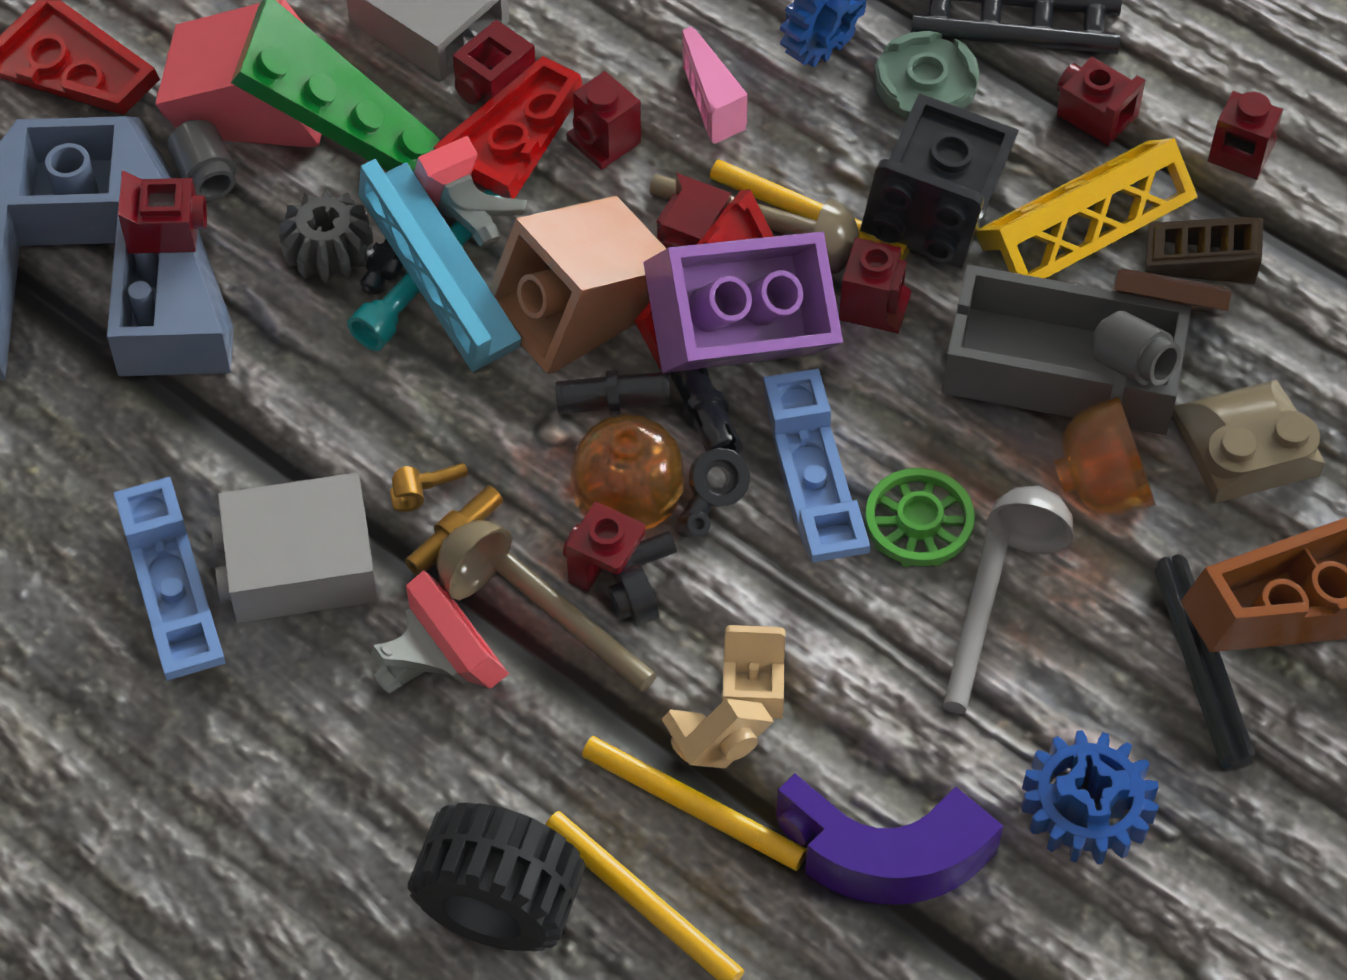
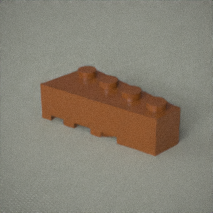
M1347 517L1205 567L1180 603L1209 652L1347 639Z

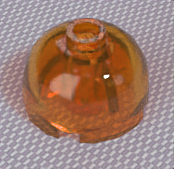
M1119 397L1097 403L1081 411L1067 425L1063 434L1064 457L1054 460L1064 492L1068 493L1076 490L1084 505L1099 514L1117 516L1156 505Z
M622 414L605 418L586 431L575 447L570 471V487L574 501L585 516L596 501L644 523L645 529H649L669 518L677 508V500L681 496L682 491H684L685 466L677 441L663 426L644 416Z

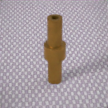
M487 485L460 511L451 510L434 525L435 533L405 559L409 570L416 576L424 570L427 572L437 563L436 560L443 540L455 528L473 520L483 521L503 503L500 493L494 487Z

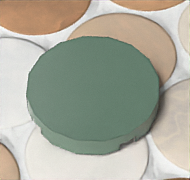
M932 31L910 32L891 40L884 47V53L877 59L875 65L874 82L877 95L886 107L900 116L908 118L919 93L965 110L974 101L980 72L976 57L965 44L954 38V43L942 39L941 33Z

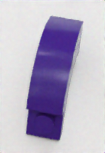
M796 773L778 789L776 818H778L779 826L795 843L799 845L808 844L805 873L832 891L864 902L891 905L910 904L926 901L958 888L977 874L997 854L1003 831V825L956 786L924 817L911 824L896 828L870 827L852 820Z

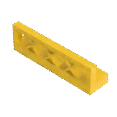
M1175 138L1151 140L1130 149L979 228L976 236L982 251H1001L1009 272L1045 279L1198 198ZM1167 166L1177 193L1163 200L1149 194L1156 171ZM1139 181L1137 188L1130 186ZM1118 191L1134 197L1128 218L1121 223L1106 217L1112 195ZM1146 203L1153 205L1144 210ZM1096 204L1094 211L1087 209L1088 207ZM1075 214L1091 220L1084 242L1077 246L1062 240L1068 218ZM1102 226H1106L1109 228L1106 231L1100 233ZM1052 227L1050 235L1045 232H1042ZM1033 237L1047 243L1040 266L1027 271L1017 245ZM1058 249L1066 251L1057 256Z

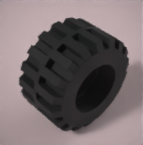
M469 802L457 803V805H446L439 812H436L408 881L407 889L411 892L410 897L421 907L422 911L443 927L462 937L504 950L543 951L545 948H552L557 945L558 940L561 938L584 875L585 863L579 856V851L566 841V838L532 817L494 805Z

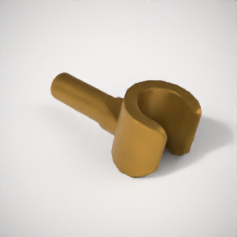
M460 463L421 474L413 467L404 466L399 468L392 477V488L390 490L394 510L409 512L420 508L424 503L423 490L468 476L466 465Z

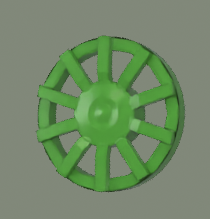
M909 468L886 476L870 493L865 512V527L875 544V548L880 553L883 552L888 557L901 562V565L904 567H910V565H934V567L943 565V562L964 551L971 538L975 521L973 503L966 490L950 476L926 468ZM924 482L926 485L924 491L911 492L907 483ZM936 485L947 490L950 495L940 501L932 493ZM898 486L902 499L897 503L884 494ZM959 502L964 516L944 515V511ZM877 504H880L890 511L897 513V515L875 517V508ZM942 525L964 526L959 537H956L943 529ZM898 527V529L886 537L878 528ZM904 536L909 538L906 550L894 545ZM937 536L949 545L938 550L933 537ZM918 541H924L927 552H915Z

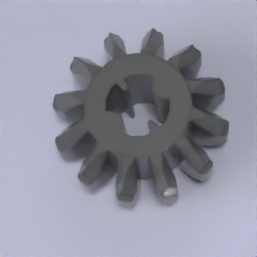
M326 188L321 198L314 199L304 193L301 201L302 206L287 205L286 220L280 222V243L283 245L284 259L288 262L289 267H298V271L302 274L304 280L319 273L320 278L326 284L331 274L339 273L348 279L351 266L365 267L368 257L367 251L372 249L373 232L372 228L369 227V217L364 206L354 205V201L349 193L334 199Z

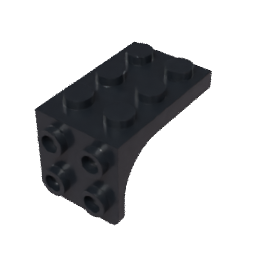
M919 93L890 159H882L877 165L860 231L873 235L886 243L898 242L907 245L908 249L924 254L934 261L946 262L963 268L1015 144L1019 129Z

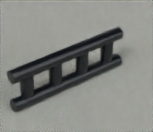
M930 0L929 16L913 14L911 32L932 31L941 33L942 38L947 39L955 38L958 40L1118 55L1120 34L1104 32L1105 15L1120 16L1122 0H953L981 3L980 21L949 18L951 0ZM1002 5L1033 8L1032 25L1001 23ZM1053 10L1084 13L1083 30L1053 28Z

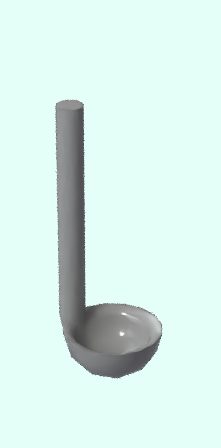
M1015 487L996 500L987 518L989 531L985 538L943 702V708L950 713L963 714L967 711L1007 547L1010 546L1028 553L1048 554L1059 552L1069 547L1074 538L1071 512L1059 495L1043 487Z

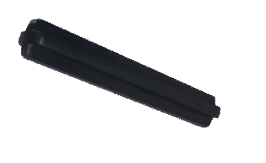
M1180 554L1163 557L1157 561L1155 575L1220 765L1229 771L1245 768L1252 764L1255 751L1220 651L1209 652L1180 603L1195 582L1188 560Z

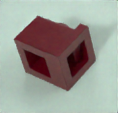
M496 19L452 55L455 88L461 98L467 103L476 105L481 101L485 104L536 62L535 46Z
M1091 57L1082 67L1072 63L1065 69L1057 84V91L1060 92L1057 116L1109 146L1138 116L1146 80L1138 75L1131 80L1094 57Z
M604 71L573 92L574 118L572 122L574 128L566 133L567 141L600 170H603L641 143V101L610 74Z
M1232 91L1217 121L1207 162L1258 180L1276 143V134L1284 109L1272 105L1269 98L1260 92L1250 91L1241 94ZM1231 137L1255 145L1254 154L1228 146Z

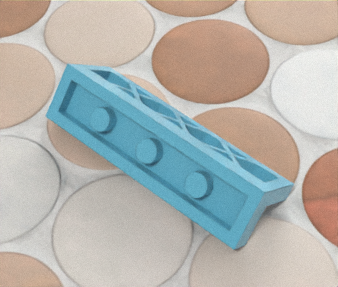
M376 159L361 165L359 198L470 370L474 372L520 348L522 338L408 163L406 162L384 173Z

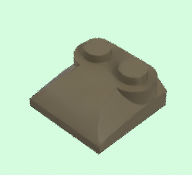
M1277 379L1174 405L1172 416L1214 503L1321 476L1325 462L1318 450L1320 443L1319 429L1311 418L1297 412Z

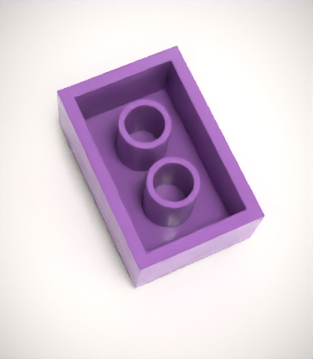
M824 231L669 247L643 262L662 373L815 355L843 343Z

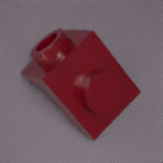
M595 501L580 525H575L564 544L563 556L567 557L568 583L589 592L603 569L613 574L621 573L645 536L644 523Z

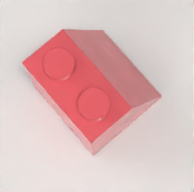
M276 0L301 21L286 0ZM260 3L176 24L155 103L162 115L175 128L186 121L206 120L216 125L223 141L297 147L319 146L322 134L231 83Z

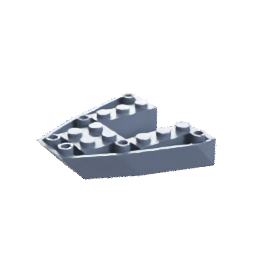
M140 117L17 119L0 141V380L6 379L20 246L115 243L107 339L118 376L231 373L234 327L199 230L197 229L196 252L128 254L118 217L122 170L140 179L175 178Z

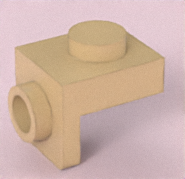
M729 625L725 628L722 702L726 698L759 702L764 705L771 718L783 719L784 628Z
M727 698L707 717L702 713L670 710L662 718L663 723L672 736L671 744L675 752L684 761L689 763V765L727 768L734 760L749 754L757 746V738L774 722L762 703Z

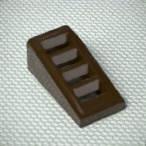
M1235 217L1149 223L1147 229L1145 272L1255 284L1262 261L1263 219ZM1165 242L1175 243V254L1164 255ZM1187 244L1197 245V253H1187ZM1210 247H1218L1220 252H1210Z

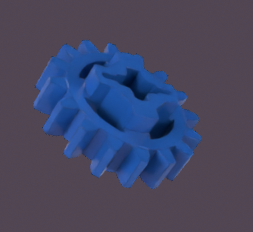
M794 0L785 9L786 21L780 26V30L785 35L781 39L780 45L786 48V54L804 65L809 64L812 67H816L820 59L827 62L830 59L833 48L840 51L854 36L857 20L866 11V0Z
M1079 730L1076 731L1074 743L1070 746L1057 736L1052 739L1050 754L1037 750L1031 768L1033 770H1026L1022 789L1027 792L1024 793L1021 809L1024 813L1034 814L1029 830L1032 834H1039L1045 831L1050 834L1047 849L1050 852L1055 851L1062 844L1070 847L1069 855L1072 862L1077 863L1082 851H1091L1096 864H1103L1107 849L1110 848L1120 858L1126 857L1131 846V840L1139 844L1145 841L1149 830L1148 824L1154 823L1159 805L1153 802L1159 788L1158 781L1144 780L1150 766L1149 762L1145 759L1132 763L1128 759L1132 745L1128 742L1121 745L1117 750L1109 747V733L1102 732L1096 744L1088 743L1084 731ZM1070 768L1071 772L1068 775L1057 776L1064 770ZM1056 777L1055 783L1050 784L1052 780ZM1124 810H1130L1121 821L1110 826L1109 821L1111 818L1122 817Z

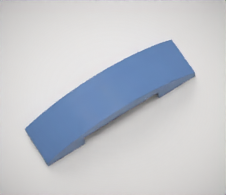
M819 368L763 377L768 415L787 497L800 538L811 562L870 553V543L857 500L852 501L830 426L831 409Z
M171 477L113 492L166 681L226 664Z

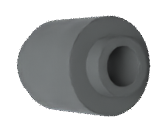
M190 120L179 125L169 137L167 148L181 178H193L196 195H205L206 201L216 200L228 194L236 182L234 176L236 166L216 125L206 120Z
M1117 311L1103 319L1097 325L1093 334V354L1096 361L1141 385H1148L1149 383L1156 386L1163 385L1174 375L1179 366L1181 349L1173 341L1171 334L1126 311Z

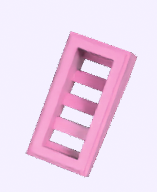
M690 26L682 30L683 68L707 135L711 142L716 144L746 130L747 93L696 29Z

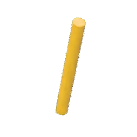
M720 159L716 160L710 172V179L737 191L750 189L754 198L783 211L817 221L824 205ZM855 218L859 238L901 247L900 259L904 260L910 250L907 248V245L898 242L886 243L873 235L860 231L862 221Z
M592 736L583 749L582 757L781 864L795 871L802 865L807 855V848L611 744Z
M555 812L547 820L545 825L566 838V841L579 851V856L584 860L585 866L716 980L741 979L745 971L741 966L562 812Z

